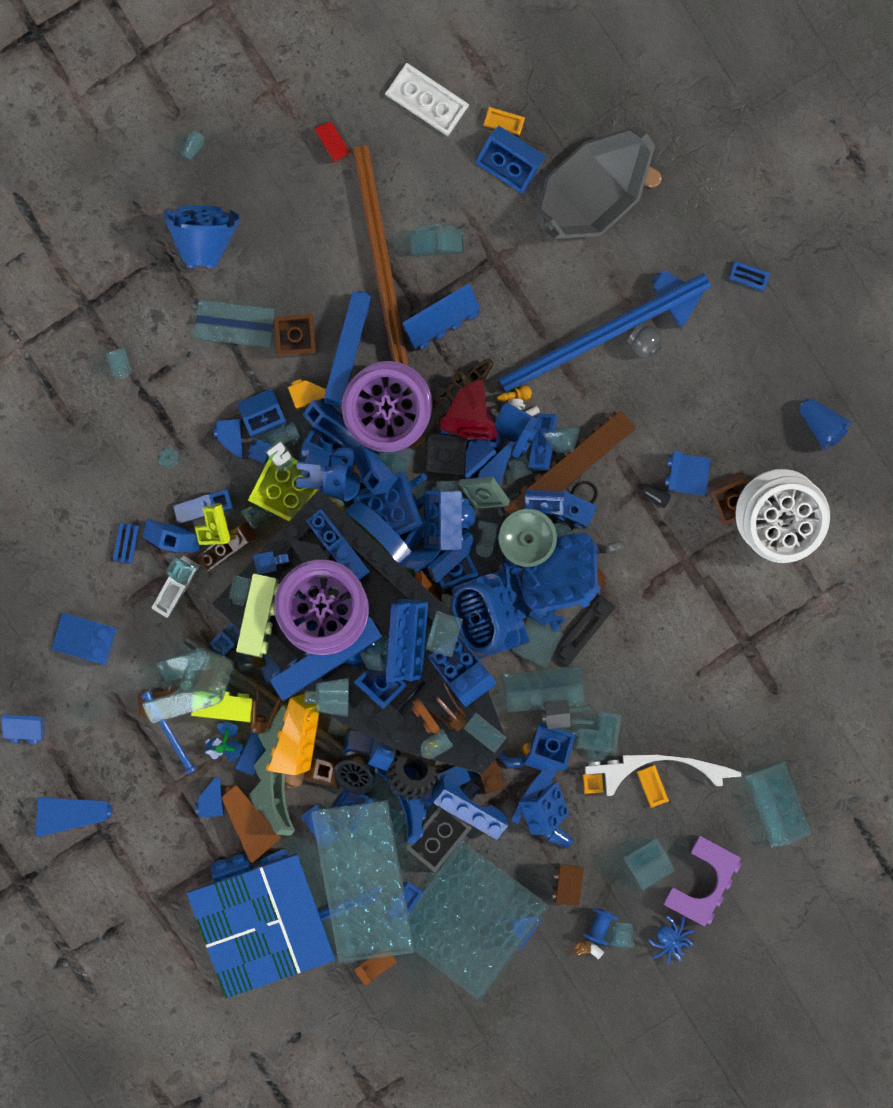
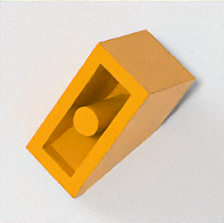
M301 379L292 382L291 386L288 387L297 411L308 407L313 400L324 399L326 389L306 380L302 382Z

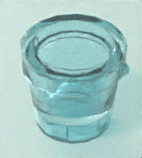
M614 923L609 946L634 948L633 924Z

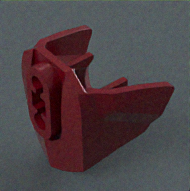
M482 380L470 383L459 389L449 411L441 421V430L452 435L478 440H492L497 436L496 427L492 419V409L490 406L486 407Z

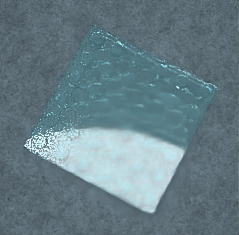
M461 841L394 932V935L481 1002L547 911L549 905L467 843Z

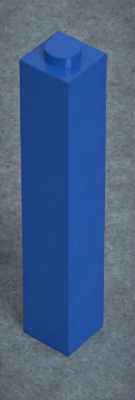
M352 292L324 396V403L342 407L343 395L350 382L371 304V296L366 292Z

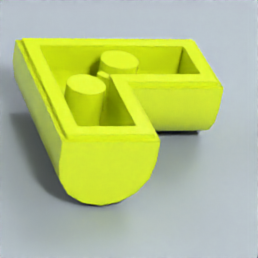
M216 503L203 507L206 524L194 526L199 545L228 543L230 535L222 504Z

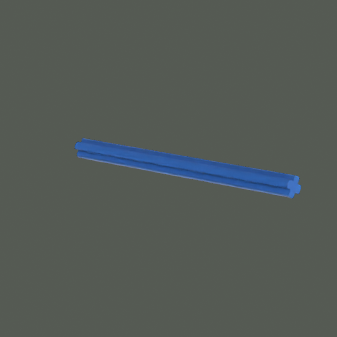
M702 273L500 377L499 380L507 393L711 288V285L705 273Z

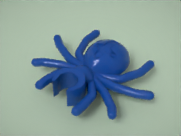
M666 916L674 930L670 926H662L658 929L657 938L664 945L657 944L651 939L648 940L655 947L665 948L660 953L653 955V959L660 957L668 951L667 965H670L671 952L676 959L682 961V958L677 954L685 955L681 952V947L684 945V947L689 949L688 944L694 945L692 941L683 937L694 933L693 929L681 934L685 923V916H682L679 931L674 920Z

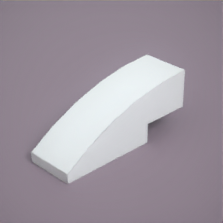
M185 556L180 558L151 608L168 618L200 565Z

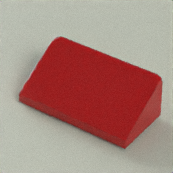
M331 121L314 129L334 163L351 154Z

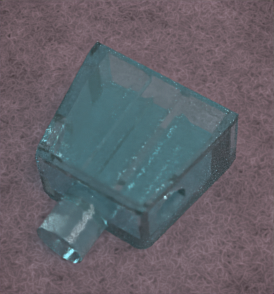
M349 679L317 683L316 692L305 691V703H316L317 712L348 717Z

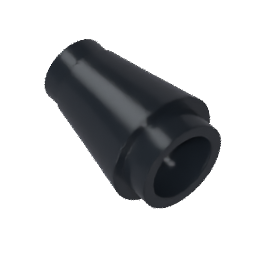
M648 484L642 491V495L658 508H665L672 496L668 491L649 486Z

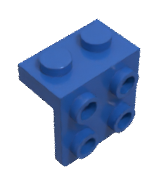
M508 402L504 403L494 424L496 431L500 435L517 443L511 454L512 456L519 458L522 452H527L530 446L528 441H532L537 432L535 427L539 419Z
M674 451L668 458L667 466L670 467V474H666L665 485L668 486L667 491L705 495L710 459Z
M552 783L539 798H522L519 801L531 834L550 835L569 814L558 783Z
M246 853L236 854L231 858L217 860L210 864L214 882L251 869L250 860Z

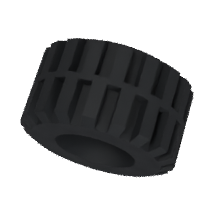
M400 750L394 756V760L386 772V777L388 778L386 782L388 785L391 784L390 790L392 792L395 790L397 792L396 795L398 797L402 795L405 800L409 797L411 800H415L417 797L419 799L430 791L438 778L439 773L436 772L439 769L438 766L434 765L436 760ZM410 766L415 768L419 772L421 780L415 781L408 778L404 773L403 767Z

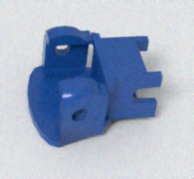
M346 447L336 450L327 449V451L302 449V457H306L305 462H297V469L302 470V474L307 476L297 477V487L320 489L325 496L341 501H349L357 495L361 481L358 473L354 472V450ZM331 455V466L329 467V457ZM346 457L348 461H342L341 458Z

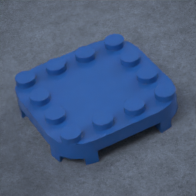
M574 533L557 537L556 547L552 555L542 564L529 567L539 581V586L535 584L523 567L524 602L532 611L540 616H545L547 611L576 605H581L584 608L590 605L589 602L597 593L600 594L601 587L598 584L597 553L600 552L598 546L587 533Z

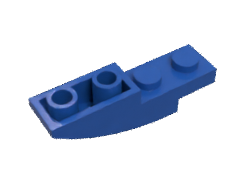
M322 509L306 520L307 524L335 560L351 570L358 580L370 572Z

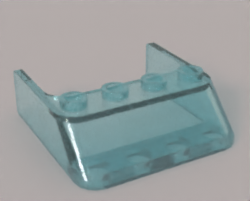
M197 648L192 652L158 661L157 666L165 681L183 678L176 692L143 702L142 706L152 723L220 703L224 698L234 662L230 658L204 648Z

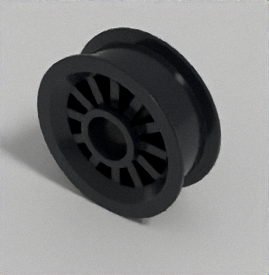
M349 751L340 757L339 763L336 764L333 772L335 780L341 788L353 794H365L372 789L374 782L378 778L379 770L377 767L368 764L370 757L366 754Z

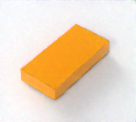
M488 107L483 126L496 129L499 125L511 134L520 137L525 117Z
M655 765L637 772L650 808L669 801Z

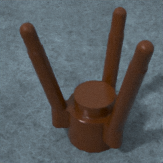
M444 683L443 685L457 711L453 713L437 697L438 703L450 715L448 718L450 722L432 710H428V712L444 723L450 730L454 728L458 732L468 723L465 718L467 715L462 711L448 684Z
M258 684L255 688V699L252 701L250 731L264 734L266 729H270L271 722L282 699L279 697L268 721H266L265 716L258 715Z

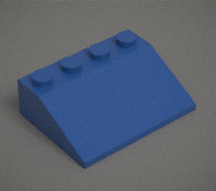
M466 284L402 323L403 331L415 350L418 348L420 351L425 349L433 339L438 341L446 336L445 332L452 329L455 331L462 326V322L465 320L471 321L479 316L480 306L470 284Z

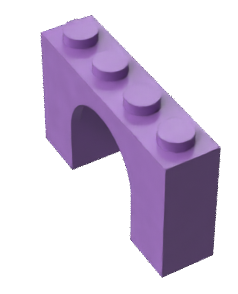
M698 835L690 853L708 862L714 868L717 875L714 890L705 897L693 898L671 887L663 904L706 926V924L710 925L715 916L712 912L716 906L719 907L724 899L721 895L725 889L728 890L733 882L730 878L734 872H738L742 863L739 862L741 859L739 856Z

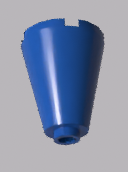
M807 398L800 404V414L825 451L829 450L828 445H836L847 434L848 430L846 428L848 425L852 426V422L813 398L810 400Z

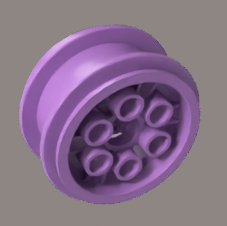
M394 361L377 362L362 369L348 384L342 400V415L350 434L363 446L379 452H394L413 444L423 434L432 414V397L425 380L413 368ZM382 377H389L388 387H385ZM393 383L401 385L399 393L392 391L391 385ZM373 385H380L382 393L375 394L372 391ZM410 387L413 393L404 396L402 393ZM361 390L371 395V398L359 396ZM386 398L388 404L392 405V408L389 409L388 414L386 408H382V406L385 405ZM406 398L410 399L413 405L411 408H405L402 401ZM366 402L373 403L374 410L371 412L366 411L364 404ZM405 413L415 414V421L408 418ZM371 415L373 419L365 426L361 419ZM396 416H401L404 418L405 423L399 426L395 424L394 419ZM383 418L386 424L384 427H378L375 420ZM392 424L394 436H387L388 425Z
M312 560L298 565L281 581L275 596V615L280 628L293 645L310 654L330 655L345 650L360 637L368 620V599L360 581L351 570L334 561ZM320 578L328 579L326 590L321 588ZM312 589L319 590V594L316 597L309 596ZM333 589L339 591L338 596L335 598L329 597V593ZM298 590L306 596L305 600L295 597ZM350 592V599L340 601L345 594ZM323 601V604L326 608H323L322 613H320V610L317 607H319ZM306 605L309 607L307 613H299L301 606ZM342 606L348 608V612L344 615L338 614V610ZM306 619L298 627L294 623L296 620ZM342 619L348 622L343 626L338 620ZM315 622L318 624L316 630H308L310 623ZM336 623L337 629L330 632L327 630L329 624ZM321 629H324L325 637H319Z

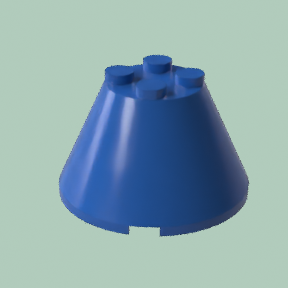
M205 205L177 207V211L171 212V209H168L164 212V221L182 261L186 263V267L196 268L198 265L216 268L241 218L233 210L227 213L222 211V207Z

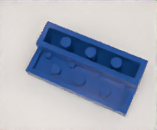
M402 599L398 600L397 603L391 604L386 681L396 682L422 679L428 602Z

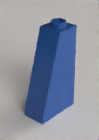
M38 797L36 836H44L108 821L109 817H112L113 806L109 805L110 801Z

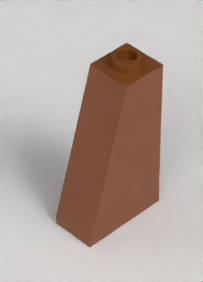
M230 785L223 791L225 795L221 798L250 862L253 863L278 842L282 836L274 832L271 823L259 810L255 809L252 801L238 785L234 787Z

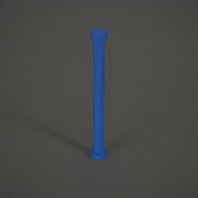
M151 690L141 694V698L147 702L186 768V774L195 771L196 766L192 765L151 696Z

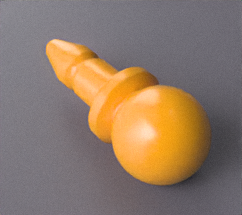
M521 386L518 389L514 388L513 392L499 395L497 400L522 399L526 401L531 398L532 391L528 386Z

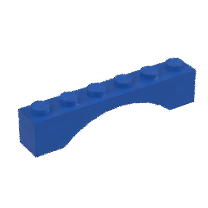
M324 399L313 400L303 413L305 418L314 428L332 438L341 447L354 450V462L360 472L361 480L373 495L388 492L397 480L396 476L373 450L363 446L353 438L344 423L342 415L333 405L324 403Z

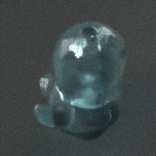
M293 421L286 427L279 426L268 433V440L273 447L280 442L284 445L288 441H291L292 445L295 446L300 439Z

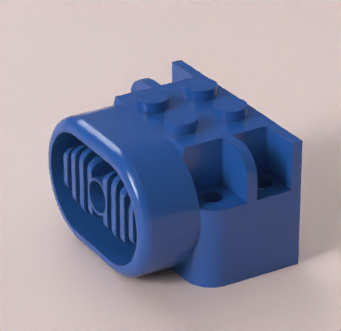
M505 569L472 579L452 588L451 615L467 645L478 659L493 656L530 642L523 622V613L517 604V595L513 591L511 584L509 588L506 587Z

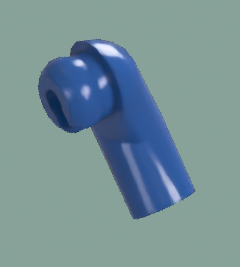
M503 751L497 757L498 760L510 769L520 768L525 762V756L522 754L509 757Z

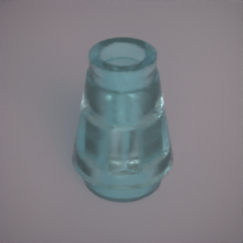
M192 130L191 134H188L182 155L192 160L205 144L204 140L206 137Z

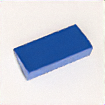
M526 490L525 509H534L543 514L563 515L564 492Z

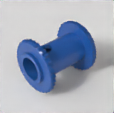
M593 908L592 910L597 912L596 919L590 933H583V936L595 943L608 945V942L604 941V937L611 919L618 920V917L603 909Z

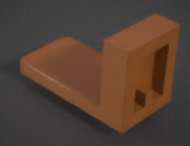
M384 947L356 967L354 971L366 986L397 961L389 949Z

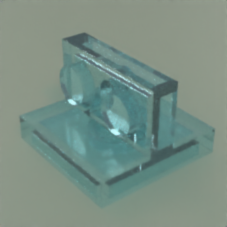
M436 611L425 650L452 657L463 619Z

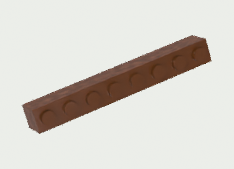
M614 411L606 418L608 422L603 426L598 424L592 430L593 434L589 438L584 436L579 440L577 448L567 450L563 454L564 459L560 462L554 461L546 474L541 472L533 479L535 481L533 485L523 487L519 491L521 495L516 499L510 498L509 505L503 511L509 516L518 510L525 509L526 490H564L632 433L636 427L622 411L618 413Z

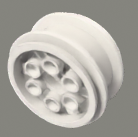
M774 469L758 475L746 485L737 502L736 524L742 538L758 555L773 562L789 563L807 557L819 547L829 528L830 509L826 497L806 476L793 470ZM796 490L800 491L801 493L799 494L797 499L794 500ZM773 495L775 501L771 504L767 499ZM802 505H806L805 509L799 512V508ZM756 520H765L766 523L756 525ZM774 528V532L767 535L768 530ZM787 535H791L790 538L785 540V537Z

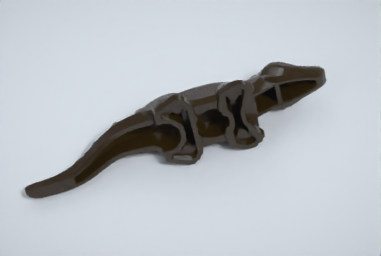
M490 358L473 365L466 375L461 371L456 372L452 377V382L446 388L441 387L437 389L430 421L423 434L407 448V451H413L429 436L437 421L449 411L459 389L470 383L486 379L494 364Z

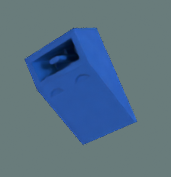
M457 634L428 656V659L465 707L497 684L460 634Z

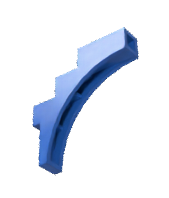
M350 730L345 736L343 754L349 751H357L370 757L375 739L360 732ZM410 766L403 767L406 776L414 780L416 771L413 770L414 768ZM378 768L379 774L387 781L386 772L388 770L385 771ZM434 786L420 799L417 797L415 800H411L409 797L405 800L402 795L398 797L405 813L407 843L415 844L423 836L424 827H422V821L425 818L428 807L434 804L432 795Z

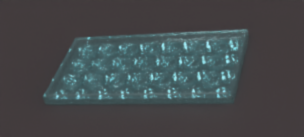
M388 800L313 810L311 814L339 963L414 953V941Z

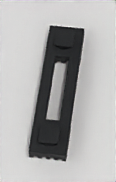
M601 595L553 655L568 667L616 606ZM595 614L599 620L575 648L570 642L590 617Z

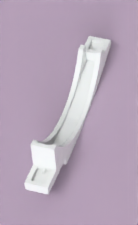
M663 755L622 756L623 763L620 764L619 760L608 761V765H600L599 761L588 762L589 766L585 767V774L604 773L606 796L614 795L622 780L633 770L647 763L659 760H675L692 765L703 772L715 786H723L722 778L741 777V772L724 766L690 758Z

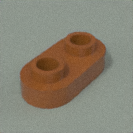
M420 699L414 700L412 702L414 706L411 709L417 717L421 715L425 720L423 726L427 732H433L435 735L440 731V728Z

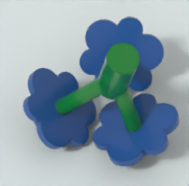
M230 721L219 722L217 724L218 733L224 735L223 739L219 740L218 737H213L206 740L205 753L210 754L211 759H217L225 754V756H228V760L233 762L236 758L241 757L243 744L239 743L236 739L227 743L226 740L231 738L232 735L236 736L238 734V726Z

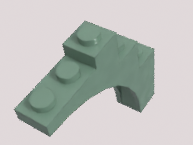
M283 705L274 716L270 729H266L264 734H259L258 736L266 751L254 764V768L261 781L249 794V797L256 810L265 812V816L268 818L276 834L291 836L295 829L289 818L286 806L285 774L266 770L267 763H271L273 758L271 755L272 749L277 746L279 741L277 737L278 732L285 724L283 718L288 705Z

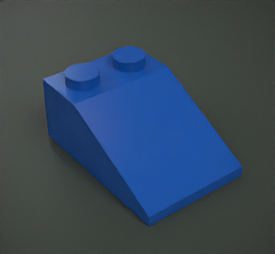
M62 613L51 650L107 665L118 628Z

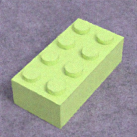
M253 574L237 652L261 658L263 654L267 653L269 643L265 641L267 634L271 635L273 623L270 622L271 615L275 616L274 600L280 585L276 578Z

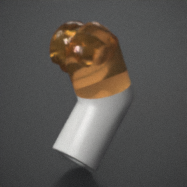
M591 941L580 942L574 949L577 956L591 953L599 959L604 954V951Z

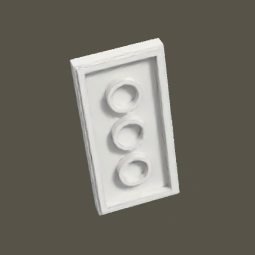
M407 62L385 93L386 96L446 136L450 135L469 107L467 102Z

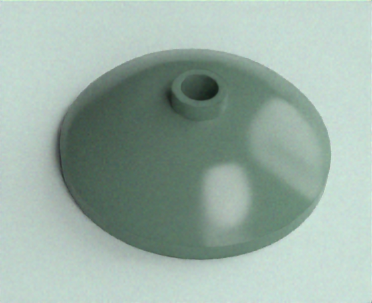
M522 509L512 513L505 519L499 531V544L503 554L508 560L519 566L533 567L542 564L552 555L556 547L557 533L554 524L545 514L534 509ZM531 536L532 541L529 543L525 542V537Z

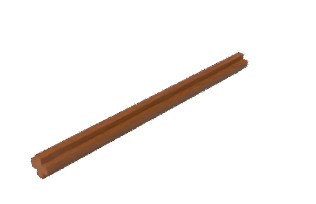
M369 147L353 148L391 360L409 366Z

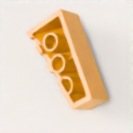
M306 693L290 698L283 718L285 724L278 732L277 737L279 741L277 746L272 749L271 755L273 758L271 763H267V771L298 775L310 771L320 704Z

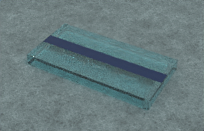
M199 300L194 338L270 348L275 309Z

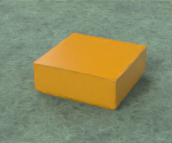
M602 773L582 775L584 794L604 792Z

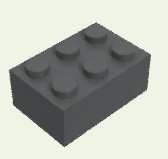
M438 807L424 824L422 838H419L415 844L409 843L406 849L436 872L472 827L457 816Z

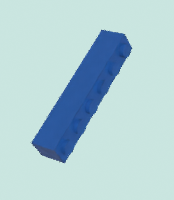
M369 616L362 634L350 647L330 655H315L306 652L304 659L299 661L297 658L289 663L288 666L290 668L285 671L280 669L271 675L273 678L270 682L282 701H284L383 637Z

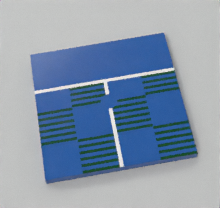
M297 853L187 891L189 902L225 999L335 961Z

